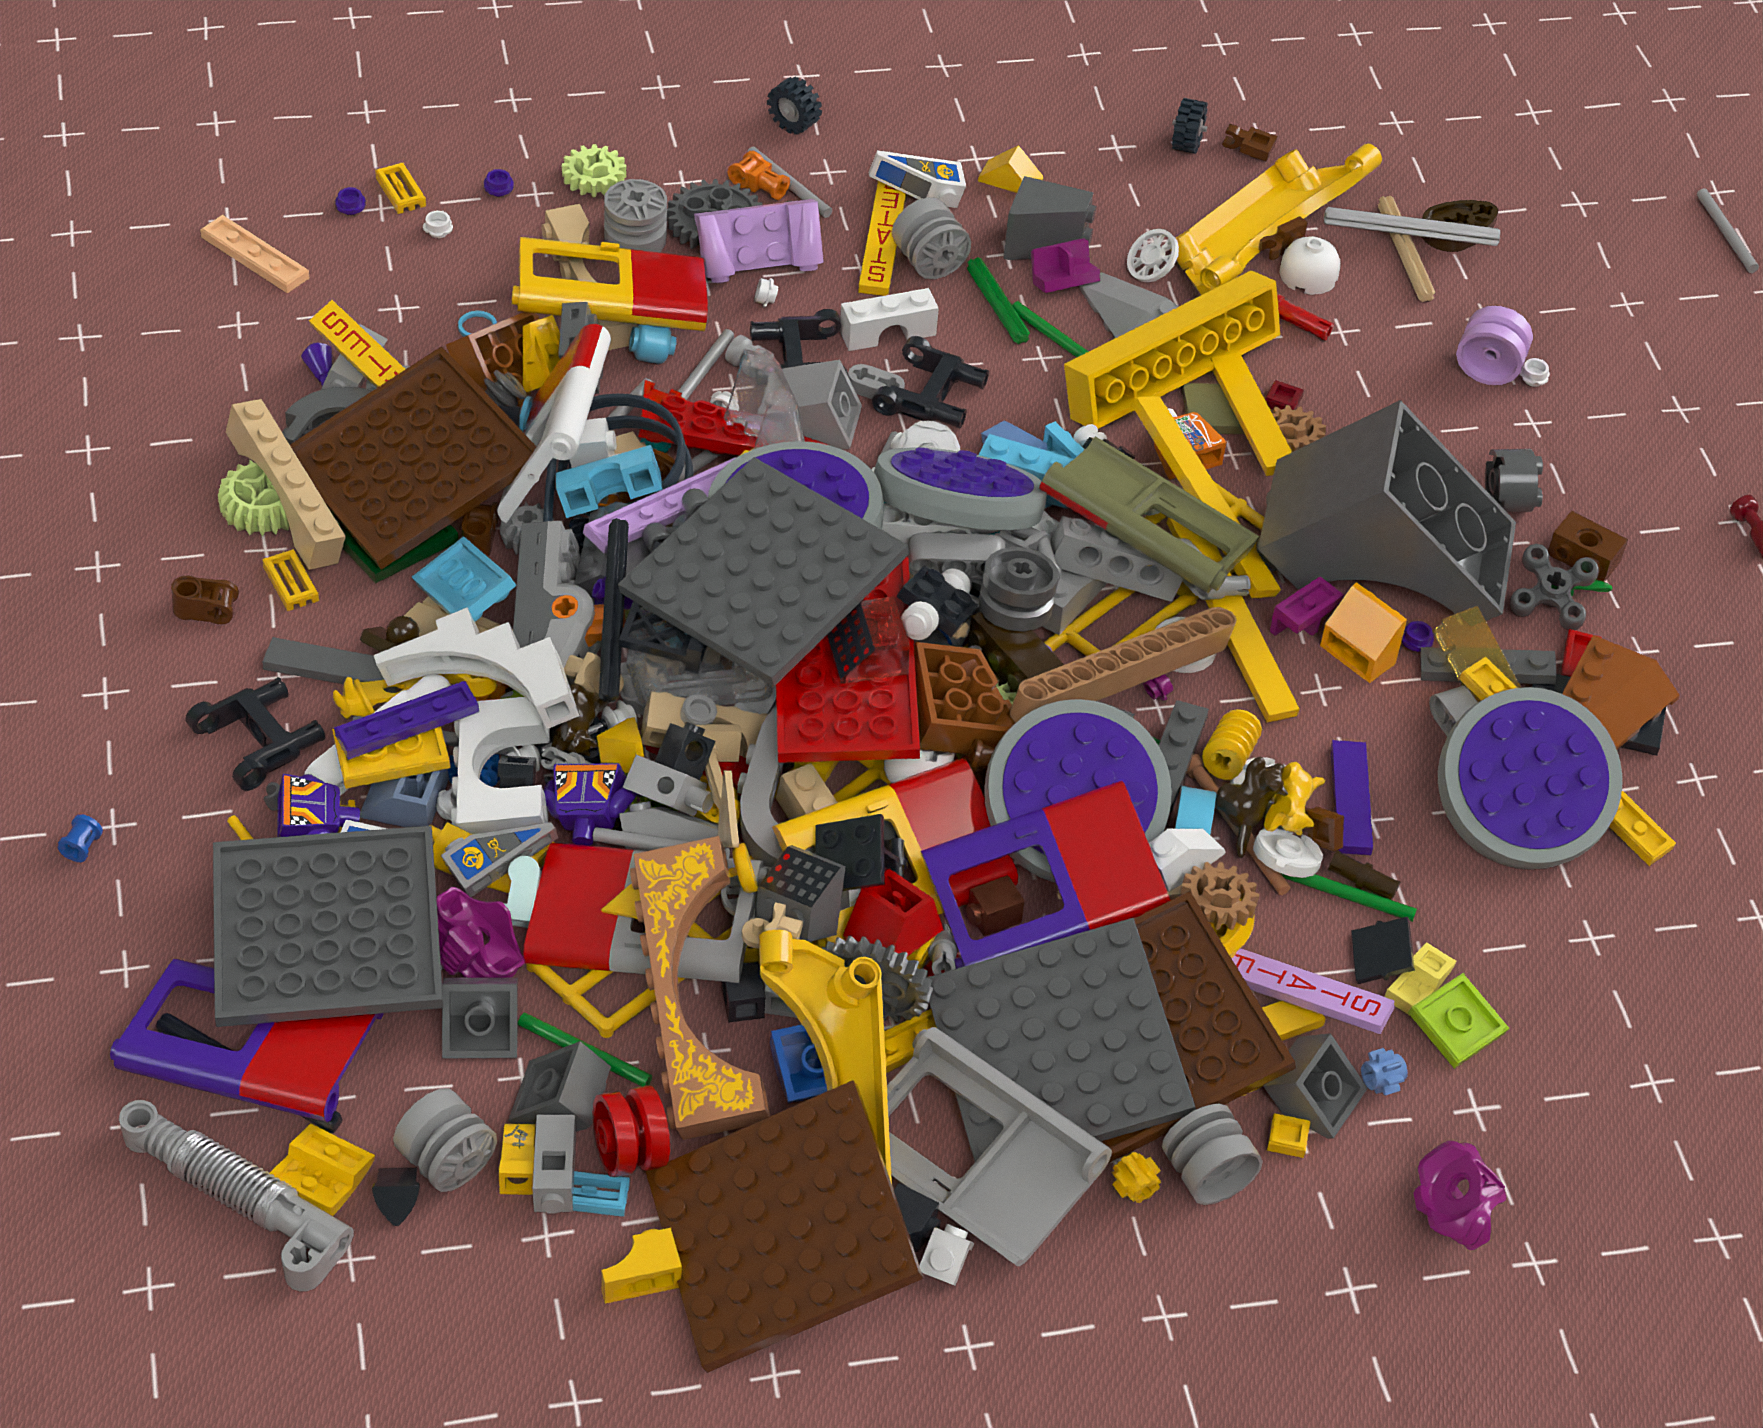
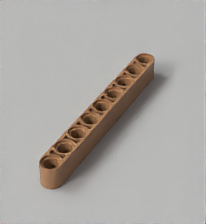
M1213 607L1024 680L1020 683L1010 710V717L1013 721L1017 722L1031 711L1057 701L1075 699L1098 701L1226 649L1237 621L1236 616L1225 608Z

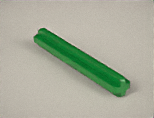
M979 257L970 259L967 270L1016 344L1026 343L1029 340V330L986 264Z

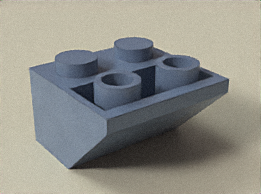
M448 769L372 783L360 811V818L402 827L431 825L437 810L438 793L445 790L449 780Z

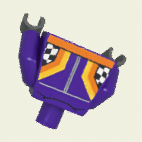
M619 763L554 764V780H551L550 776L544 777L546 786L543 791L545 793L547 809L553 818L561 822L564 829L573 830L572 842L576 845H592L593 832L596 827L612 829L616 819L620 817V813H624L636 797H643L623 788L627 777Z
M283 774L280 785L276 782H271L266 787L268 795L263 800L270 810H277V837L338 833L339 827L343 828L346 820L355 822L360 820V808L340 806V788L337 785L325 783L312 774H305L300 777Z

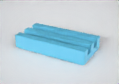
M574 1171V1185H582V1188L574 1187L573 1211L625 1216L630 1177H610L604 1174ZM596 1187L620 1190V1192L597 1190Z

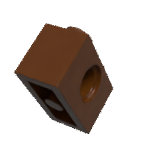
M1571 510L1553 532L1548 552L1549 556L1571 567L1580 558L1588 557L1595 560L1599 567L1596 580L1605 582L1621 562L1628 539Z

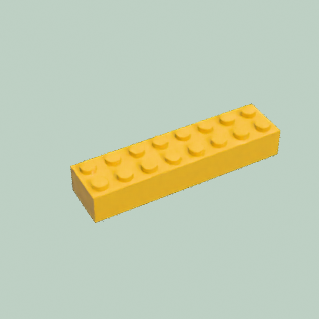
M1251 270L1065 363L1064 370L1070 419L1084 426L1093 424L1099 429L1134 411L1131 404L1136 397H1161L1214 370L1215 363L1211 361L1210 357L1240 352L1243 355L1280 336L1276 281Z

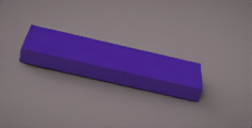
M462 681L334 727L335 736L349 760L480 712L479 704L466 681Z
M1332 740L1330 749L1334 812L1344 816L1343 848L1339 849V851L1344 854L1371 855L1373 851L1366 742Z

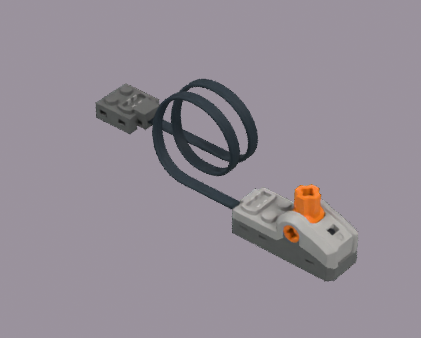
M588 302L562 303L559 342L560 359L584 326L598 324L597 315L591 313ZM603 368L599 377L595 394H599L600 391V379H602L603 377ZM613 393L593 397L589 412L612 406L636 407L657 414L672 426L674 430L663 423L639 416H613L606 418L609 430L620 428L649 430L665 436L678 446L674 465L662 482V490L677 483L684 464L686 466L684 480L693 477V463L681 428L675 417L665 407L651 399L632 394ZM552 458L547 465L543 522L522 523L513 633L520 648L550 637L564 668L570 655L584 659L587 651L597 654L601 648L604 604L594 605L587 591L574 585L580 561L579 545L572 529L565 530L562 521H552L557 459ZM570 459L559 460L558 472L567 470V467L568 469L572 468ZM657 492L647 494L637 500H634L626 504H632ZM589 511L583 514L590 516V513L593 511ZM579 514V515H576V516H573L574 519H575V518H582V517L580 516V514ZM624 609L623 628H624V625H625V622H626V619H625V609ZM567 677L569 686L574 684V679Z

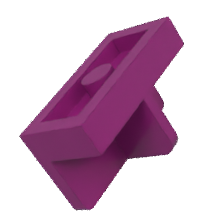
M1085 238L1036 248L1031 251L1033 284L1044 293L1100 281V269L1090 263L1089 242Z
M1321 576L1275 606L1270 632L1276 636L1286 628H1290L1296 634L1304 630L1309 635H1315L1318 632L1321 618L1337 608L1344 598V594Z

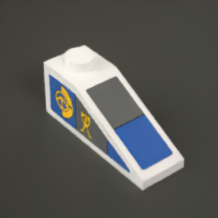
M877 150L868 172L869 177L919 200L928 197L938 198L947 207L952 208L958 207L966 188L961 162Z

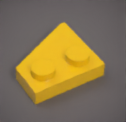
M553 315L523 326V388L525 392L540 388L560 360V331Z

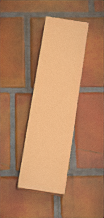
M221 215L200 229L201 238L286 293H289L309 279L308 269L224 215Z

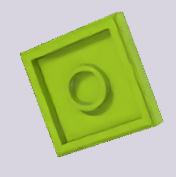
M1464 973L1411 1007L1408 1011V1014L1454 1069L1506 1034L1510 1029Z

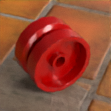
M647 1085L631 1088L625 1098L620 1092L616 1091L599 1094L595 1097L592 1111L595 1142L602 1165L610 1177L633 1174L637 1164L645 1171L659 1169L668 1164L670 1155L668 1123L662 1101L653 1086Z

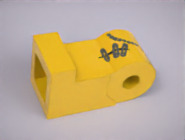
M536 1124L504 1125L502 1155L499 1166L500 1194L533 1195ZM507 1177L528 1178V1180L521 1184H515L510 1182Z

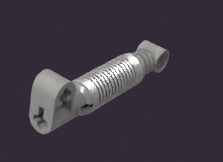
M135 1100L122 1108L119 1114V1122L124 1142L130 1150L137 1153L148 1152L151 1156L167 1164L169 1172L177 1176V1178L187 1181L194 1188L204 1191L205 1194L214 1197L216 1201L226 1204L227 1207L236 1210L243 1217H248L249 1220H253L254 1223H257V1225L269 1231L278 1230L291 1238L281 1252V1261L286 1283L292 1289L309 1291L316 1288L347 1251L354 1236L353 1228L299 1197L298 1191L285 1181L275 1178L273 1174H269L263 1168H258L257 1165H253L246 1158L236 1155L235 1152H231L224 1145L209 1139L205 1134L196 1130H183L173 1122L167 1121L166 1118L158 1114L156 1107L151 1102ZM139 1125H146L142 1128H135ZM307 1248L310 1249L309 1252H308L309 1262H308V1260H307V1254H306V1249H307Z

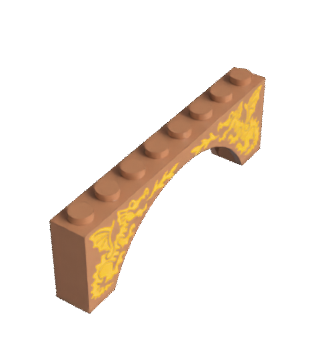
M716 836L633 854L635 867L630 868V876L634 890L639 889L640 901H635V909L639 923L644 922L646 934L640 935L643 954L645 957H650L651 968L645 969L649 990H655L656 1002L651 1003V1012L655 1025L660 1024L662 1035L656 1037L659 1057L666 1060L667 1071L661 1072L662 1083L665 1093H671L673 1105L667 1107L670 1128L677 1129L681 1138L686 1140L747 1127L770 1117L766 1088L760 1075L730 1065L709 1051L688 1027L679 999L678 968L681 952L689 930L706 904L719 891L731 883L726 851L720 837Z

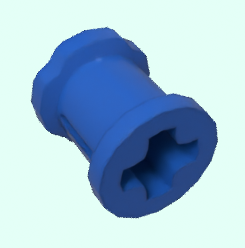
M77 815L71 822L72 829L66 837H62L59 840L57 848L67 859L74 862H84L88 857L89 847L94 840L100 838L103 829L90 816Z

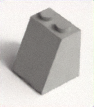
M834 360L771 370L768 382L764 386V394L761 404L757 409V416L761 424L766 422L775 425L774 430L787 436L790 433H797L839 449H850L862 404L841 361Z

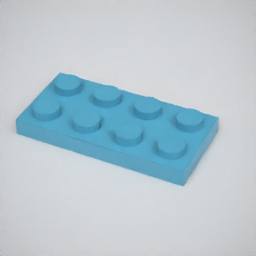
M464 536L412 576L418 587L446 613L450 615L468 608L474 622L480 619L483 612L491 605L504 600L510 591L517 586L504 570Z

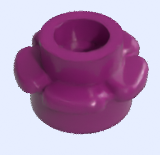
M1166 674L1143 683L1145 691L1154 700L1159 697L1162 701L1167 700V695L1174 690Z

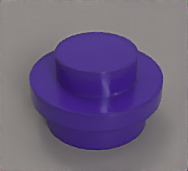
M502 169L490 171L484 180L485 191L497 197L509 194L514 188V182L510 174Z
M348 187L339 191L335 199V206L341 213L354 215L365 208L366 200L360 190Z
M1413 621L1405 627L1402 637V643L1405 647L1417 652H1421V647H1432L1434 634L1432 628L1427 623Z

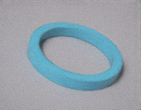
M471 311L461 316L458 321V329L460 334L465 337L471 334L462 327L467 319L484 317L490 320L492 324L497 323V321L488 312Z
M531 396L525 398L521 409L520 429L522 432L524 431L533 399Z

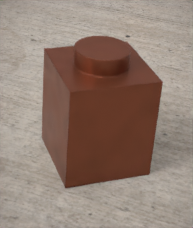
M1007 875L971 888L966 913L969 921L973 925L978 926L983 936H987L1022 923L1025 900Z

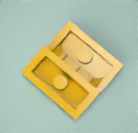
M310 1124L289 1144L288 1155L269 1174H273L275 1178H279L281 1181H285L294 1187L302 1199L334 1216L360 1184L373 1164L375 1155Z

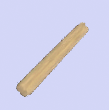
M1382 196L1379 199L1378 208L1381 214L1401 216L1392 196ZM1390 233L1418 299L1421 302L1432 301L1435 290L1411 236Z

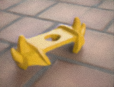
M347 677L344 682L343 695L334 690L333 699L346 719H349L352 715L365 717L375 712L373 708L375 704L388 702L400 693H389L384 691L385 688L398 687L402 691L408 690L423 677L413 678L388 686L385 680L360 682L359 679H356L353 684L352 678Z

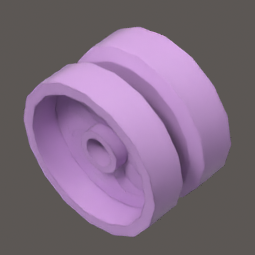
M1487 306L1477 310L1469 318L1465 332L1458 345L1456 356L1459 366L1468 376L1487 385H1503L1513 381L1521 373L1525 358L1533 340L1531 326L1522 315L1506 307Z

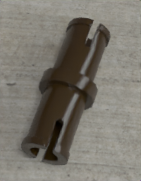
M1339 850L1334 854L1327 869L1354 882L1355 887L1362 890L1364 887L1390 900L1394 898L1401 881L1373 869L1374 865L1368 862L1363 864L1341 853Z

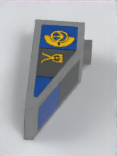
M551 822L472 834L465 839L458 838L451 842L445 848L446 852L441 856L446 867L463 891L472 897L508 873L510 863L519 856H533L558 839V835Z

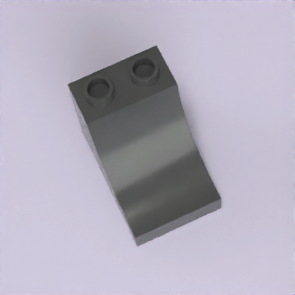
M1401 400L1277 459L1271 490L1266 496L1267 508L1261 535L1256 542L1257 552L1269 570H1279L1297 589L1305 587L1320 576L1326 581L1370 580L1405 587L1443 604L1457 614L1470 628L1503 614L1516 522Z

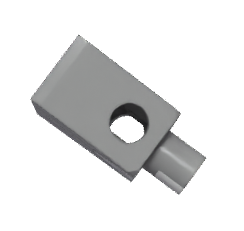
M639 755L635 756L623 788L691 816H694L697 810L707 813L714 803L711 792L706 791L707 783Z

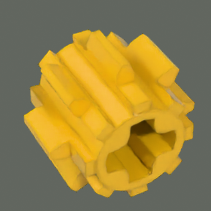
M1132 1152L1130 1155L1121 1158L1113 1167L1114 1172L1112 1174L1116 1181L1112 1185L1122 1198L1128 1196L1132 1202L1141 1203L1143 1200L1152 1197L1160 1188L1159 1184L1161 1181L1157 1174L1161 1170L1151 1157L1145 1159L1140 1153Z

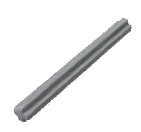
M1327 207L1324 213V223L1326 225L1497 246L1500 240V230L1498 228Z

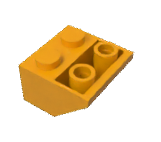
M1356 582L1325 623L1320 646L1368 683H1371L1396 664L1407 619Z

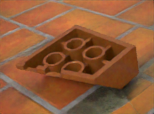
M522 312L446 344L450 356L483 390H487L484 379L488 378L494 383L497 381L494 375L495 370L504 375L507 372L511 373L523 387V326L540 319L537 313ZM534 390L526 392L527 396H529ZM517 397V406L522 407L525 399Z
M1595 635L1591 638L1562 693L1582 704L1595 715L1608 731L1616 749L1636 735L1650 719L1654 720L1661 714L1662 709L1669 704H1674L1680 697V694L1657 660Z
M916 642L914 645L920 749L968 754L975 739H980L983 744L996 748L1003 735L1016 722L1010 717L1012 704L1009 699L1004 700L996 687L998 680L981 650Z

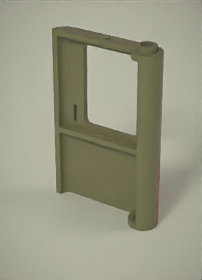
M1096 436L1092 439L1089 446L1064 468L1062 464L1057 461L1054 462L1046 472L1039 487L1040 490L1046 492L1052 498L1206 593H1209L1212 589L1215 591L1219 590L1227 574L1247 556L1259 538L1255 533ZM1150 509H1155L1219 547L1227 555L1220 562H1215L1142 516Z

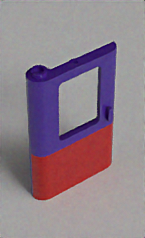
M1122 780L920 851L951 936L957 947L958 958L954 959L956 969L1130 918L1135 919L1171 901L1128 790ZM1033 846L1041 847L1062 898L1063 909L979 940L971 939L950 887L949 877Z
M173 959L120 1039L117 1038L113 1042L110 1058L114 1060V1066L118 1070L329 1122L338 1105L339 1081L375 1020H381L384 1014L258 1023L244 1047L239 1051H231L151 1031L147 1027L174 987L186 986L215 994L214 968L180 959Z

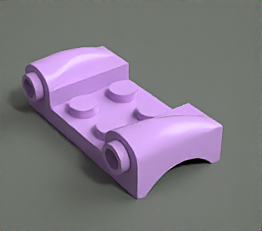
M813 199L694 214L699 236L700 254L704 258L705 277L711 278L712 283L729 281V276L734 275L736 271L789 264L799 266L800 271H812L818 269L817 264L823 263L818 202Z

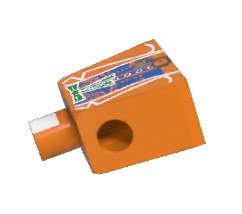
M1169 408V412L1205 469L1222 465L1227 443L1225 439L1198 413L1191 412L1177 416L1175 411ZM1154 442L1155 450L1169 480L1175 479V474Z

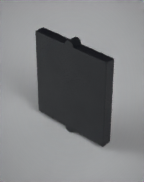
M1408 917L1387 922L1377 921L1375 925L1351 930L1355 976L1358 984L1382 978L1388 980L1390 976L1415 971L1410 920Z

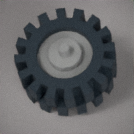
M799 77L785 79L774 87L767 96L769 97L767 105L771 106L768 109L769 114L774 113L775 115L772 118L775 123L779 121L781 129L787 127L786 132L790 134L794 132V135L804 132L820 119L819 116L822 115V110L819 109L822 107V103L816 101L819 98L818 93L813 94L812 90L814 88L810 84L807 87V81L804 79L799 81Z
M1183 98L1178 109V116H1176V120L1173 119L1172 123L1174 125L1172 149L1194 154L1198 152L1203 132L1207 131V126H1204L1207 119V102Z

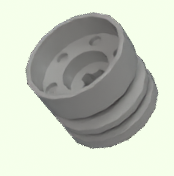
M641 179L624 180L611 186L605 193L604 242L619 244V248L661 252L666 245L667 196L664 190L655 183Z
M928 197L913 202L898 215L893 224L892 237L902 253L908 257L909 262L914 266L917 273L926 279H938L949 275L965 262L970 253L971 239L969 234L955 220L953 213L946 204L938 198Z
M443 1088L428 1093L404 1114L396 1127L393 1141L398 1151L410 1163L419 1166L420 1173L429 1179V1182L437 1190L447 1192L461 1187L482 1170L494 1153L497 1137L496 1133L484 1124V1121L479 1116L471 1113V1108L450 1088Z
M1222 1104L1204 1106L1181 1118L1170 1128L1162 1143L1164 1153L1169 1161H1171L1175 1170L1178 1173H1182L1181 1179L1196 1203L1203 1205L1221 1202L1243 1190L1255 1179L1263 1163L1261 1156L1249 1138L1242 1135L1243 1130L1228 1106Z

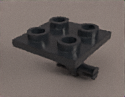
M882 814L816 825V855L846 866L842 892L885 885L884 868L891 869L904 878V870L908 868L907 859L904 858V840L892 838L889 840V851L884 848V816Z

